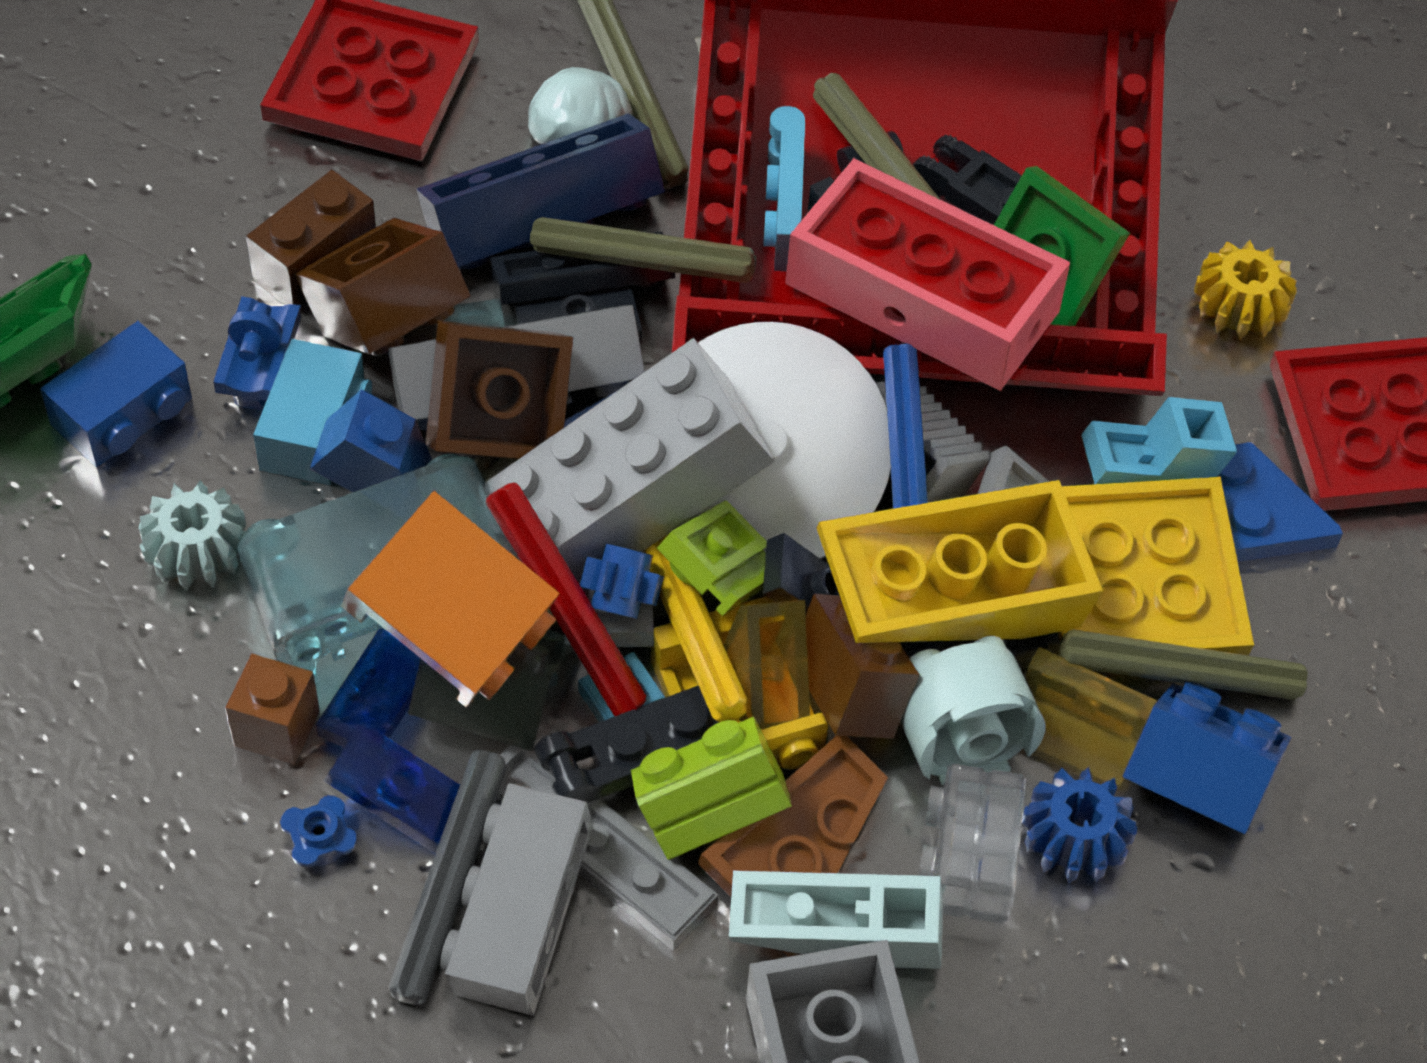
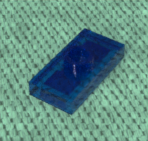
M380 626L317 721V736L375 762L434 669Z
M363 721L355 728L323 779L325 783L434 853L438 849L460 784Z

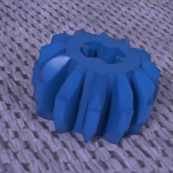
M1090 767L1081 772L1079 780H1074L1061 768L1054 775L1052 784L1040 781L1033 789L1032 802L1025 806L1021 822L1023 828L1028 830L1025 838L1027 852L1043 853L1041 860L1043 873L1057 865L1066 868L1065 875L1069 884L1077 879L1080 870H1084L1097 883L1100 878L1104 877L1107 866L1118 869L1125 862L1128 854L1127 847L1133 844L1137 834L1136 822L1130 819L1134 809L1132 798L1114 797L1117 790L1115 777L1101 785L1093 782Z

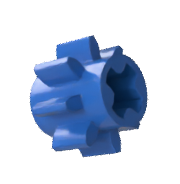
M606 544L602 560L591 557L586 558L580 587L594 590L591 601L593 608L638 619L641 603L657 606L664 576L650 572L653 555Z

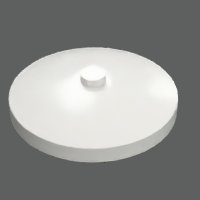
M755 322L727 328L700 341L699 344L729 378L775 462L693 518L727 500L766 541L785 533L821 560L826 558L816 529L818 523L874 512L888 482L891 469L886 404L879 388L868 371L848 350L832 339L805 327L788 323Z

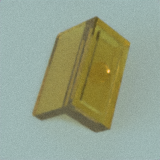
M1039 647L1028 666L1025 680L1044 718L1046 728L1040 745L1032 754L1079 776L1082 771L1090 767L1093 775L1092 781L1100 785L1115 777L1116 791H1118L1125 780L1122 776L1157 700L1080 665L1070 664L1064 658Z

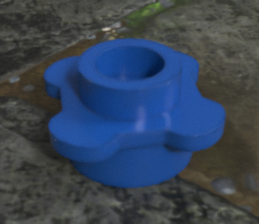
M332 795L324 796L317 805L305 809L292 807L283 813L280 820L281 829L283 832L290 834L294 845L292 858L299 866L328 865L338 860L342 855L349 854L356 847L357 836L354 830L346 826L343 818L345 804L340 798ZM316 827H323L325 829L322 835H314L312 833Z

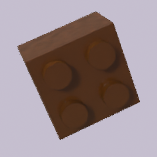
M397 218L386 221L294 273L323 336L369 355L384 354L389 352L388 348L400 346L405 340L403 335L420 325L429 326L437 324L438 320L444 321L455 312V305L471 296L443 232Z
M438 320L426 445L440 452L520 459L562 430L565 423L574 337L556 332Z

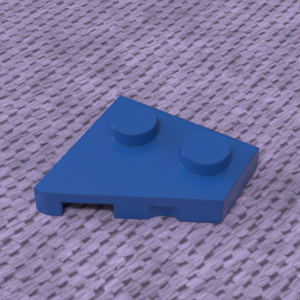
M1252 442L1235 444L1237 449L1236 455L1217 477H1221L1237 561L1242 562L1338 547L1343 535L1341 527Z

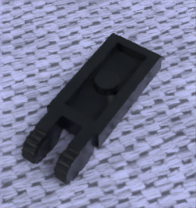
M946 134L941 136L933 146L935 158L923 155L912 165L938 197L945 196L946 200L963 211L994 225L1022 175L985 151L981 150L978 152L965 142L958 141L957 137L954 138L951 134L949 136Z

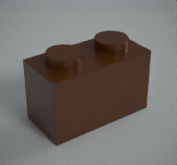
M331 169L246 235L253 281L284 305L294 304L300 305V307L303 306L307 300L294 273L376 228L373 199Z
M814 594L790 655L792 662L835 735L894 738L920 674L899 642L856 643L840 596Z

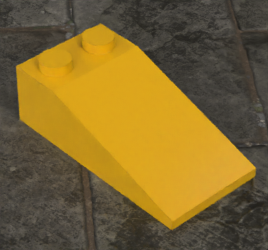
M1059 480L819 522L816 528L856 643L979 640L986 636H996L1001 639H1024L1081 628L1103 592Z

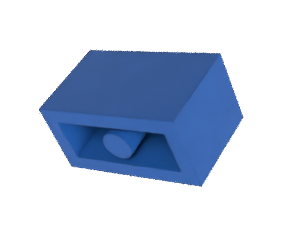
M139 321L40 388L50 425L96 468L112 456L126 452L136 442L137 438L162 420H168L176 416L183 409L184 405L192 400L185 362Z

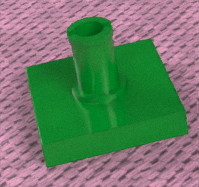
M1038 166L1025 169L994 226L1070 262L1060 312L1050 325H1076L1130 235V232Z

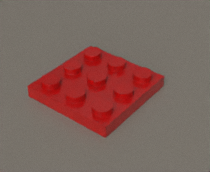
M315 0L260 104L262 120L423 161L479 43L478 26L374 0Z
M1427 337L1274 351L1269 366L1310 497L1324 511L1427 501Z

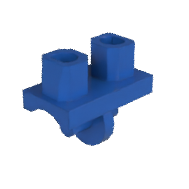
M241 296L236 314L232 316L228 327L227 342L213 381L215 393L232 395L234 404L238 407L263 411L291 339L296 337L302 318L300 305L270 306L260 303L253 298Z

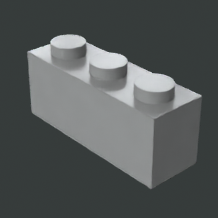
M508 783L502 804H493L490 807L483 830V842L488 844L481 867L472 866L468 872L462 893V905L466 906L467 909L460 930L452 929L448 933L441 955V969L446 971L445 976L455 996L534 1016L593 830L587 802Z

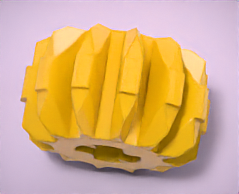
M1251 240L1242 249L1237 248L1230 242H1226L1223 248L1219 250V253L1209 252L1208 257L1202 263L1200 275L1197 276L1194 286V299L1200 302V318L1216 319L1217 333L1230 328L1236 331L1239 340H1241L1250 330L1264 339L1272 327H1281L1282 323L1286 321L1291 304H1293L1297 292L1295 287L1297 280L1290 277L1291 262L1274 260V247L1263 252L1255 250Z

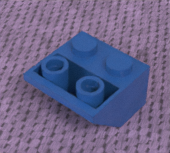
M1185 682L1184 686L1181 687L1172 683L1153 706L1122 777L1246 834L1292 737L1280 732L1281 723L1262 712L1246 709L1244 714H1241L1219 704L1221 696L1205 686L1193 682Z

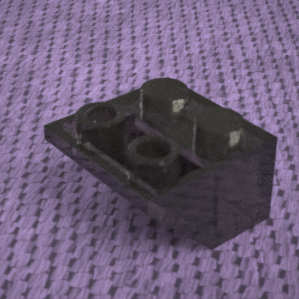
M548 630L532 650L520 643L508 657L506 662L515 670L490 700L478 693L467 707L456 699L460 691L420 659L408 714L533 751L535 745L550 734L578 664L579 657L571 645L564 644L565 637L562 634Z

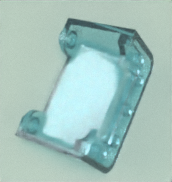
M457 454L441 455L430 461L425 467L281 519L261 520L246 530L245 536L237 544V552L277 661L313 671L316 684L320 682L316 666L321 658L329 652L333 661L345 658L343 642L383 628L370 616H367L360 623L344 610L341 604L351 584L433 491H436L519 560L517 553L486 505V498L491 494V491L473 459L460 457Z

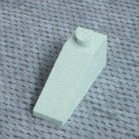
M733 871L729 939L732 942L808 954L888 940L895 968L941 969L943 897L940 876Z

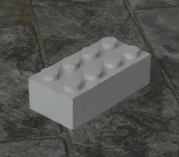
M693 338L487 481V485L491 493L508 483L515 482L519 484L580 585L586 558L591 557L602 560L606 544L643 552L652 544L668 535L672 530L696 516L775 461L729 378Z
M888 940L750 964L746 1001L760 1063H919Z

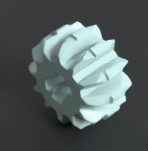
M200 480L190 492H183L174 483L170 499L152 496L151 505L149 506L151 513L140 516L139 532L142 539L140 549L144 561L148 563V566H154L156 575L160 577L163 583L178 577L179 584L187 591L195 579L204 578V581L213 588L217 580L216 572L221 571L235 574L236 567L238 566L237 557L245 555L248 548L247 533L244 531L247 525L243 510L240 509L239 505L232 504L231 496L227 494L225 488L209 494L208 488Z

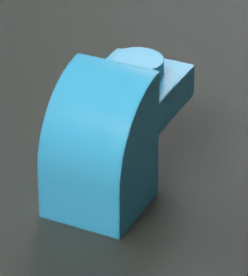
M1168 397L1146 426L1092 421L1081 435L1095 484L1217 477L1237 453L1222 402Z

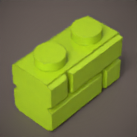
M755 717L739 723L734 720L719 722L710 727L704 733L701 740L678 750L672 747L655 750L643 759L639 767L631 770L638 806L653 830L667 860L792 807L785 778L771 749L768 747Z

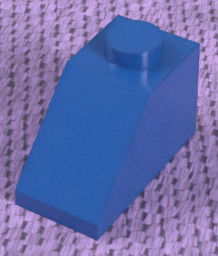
M363 389L326 419L310 466V470L405 521H408L429 497L437 476V469L416 419Z

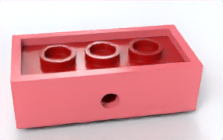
M853 158L791 232L786 284L905 344H910L915 349L1001 391L1060 312L1070 262Z

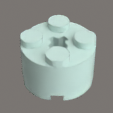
M986 636L974 643L955 646L942 652L935 649H926L910 658L920 675L900 723L919 767L926 778L930 780V774L938 776L942 786L950 788L980 785L997 779L1011 771L1008 760L1023 748L1027 757L1038 748L1045 734L1044 718L1015 657L1006 648L1000 637Z

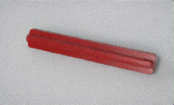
M515 482L508 483L491 493L486 498V505L519 560L560 593L549 609L613 715L617 716L633 709L637 710L646 702V694L519 484Z

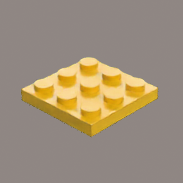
M1221 477L1062 486L1103 589L1102 594L1081 628L1074 630L1249 656L1254 647V641ZM1070 630L1058 632L1060 642L1063 634ZM1061 664V668H1073Z

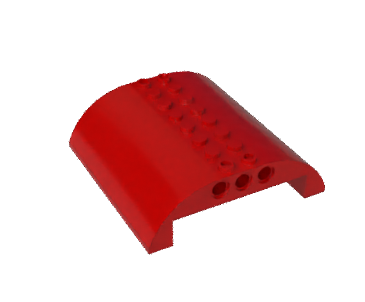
M704 0L684 238L750 247L757 257L754 276L747 283L688 274L680 275L679 295L676 297L672 353L693 338L699 343L710 335L734 326L755 322L788 323L805 327L832 339L848 350L869 374L885 375L883 357L885 348L890 345L905 344L787 285V272L774 271L775 247L763 246L765 211H777V201L766 200L767 166L771 165L768 161V144L772 138L769 131L771 114L779 107L791 106L799 109L805 117L802 221L805 214L808 213L810 186L828 177L835 181L841 174L837 161V151L851 145L813 98L815 82L819 78H825L830 73H836L843 78L885 132L892 130L897 134L901 141L904 155L911 164L923 155L935 158V153H933L934 143L945 134L949 136L951 134L952 137H957L958 141L965 142L978 152L981 150L985 151L1021 175L1026 168L1038 166L1130 232V235L1076 325H1049L1006 384L1163 396L1166 377L1167 334L1155 333L1165 34L1178 0ZM945 196L939 197L942 201L960 209L959 207L955 206L954 204L944 198ZM917 350L920 378L981 382Z

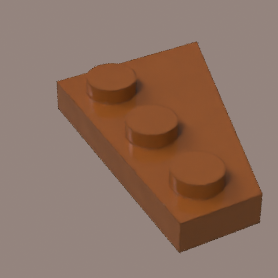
M837 735L785 780L792 807L719 838L701 854L698 864L730 897L732 895L733 871L838 873L888 777L847 736ZM783 951L787 957L795 955L793 952Z

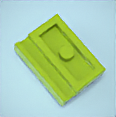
M727 500L672 530L657 547L670 562L672 571L681 581L694 586L701 595L710 591L721 602L716 610L722 616L763 590L767 541Z

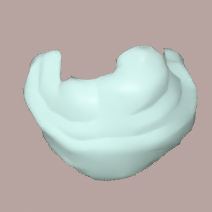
M570 67L559 71L545 80L529 106L528 128L535 141L539 144H544L628 113L633 116L632 107L627 93L614 78L599 71Z

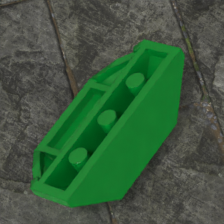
M86 254L64 257L0 298V408L12 400V396L8 392L10 389L26 379L29 380L30 384H35L48 378L63 366L58 358L75 348L92 263Z

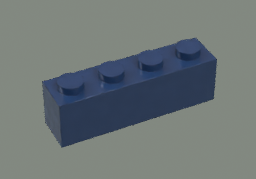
M629 113L416 189L427 227L443 232L459 269H473L482 266L489 261V256L510 248L513 250H523L534 247L530 243V233L534 221L538 218L545 217L593 224L596 220L595 217L615 210L632 211L638 209L648 202V198L665 192L651 130Z

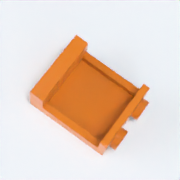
M433 491L347 589L341 607L360 623L367 616H370L460 691L456 699L467 707L478 693L490 700L515 670L506 660L520 643L532 650L556 621L547 611L560 593L436 491Z

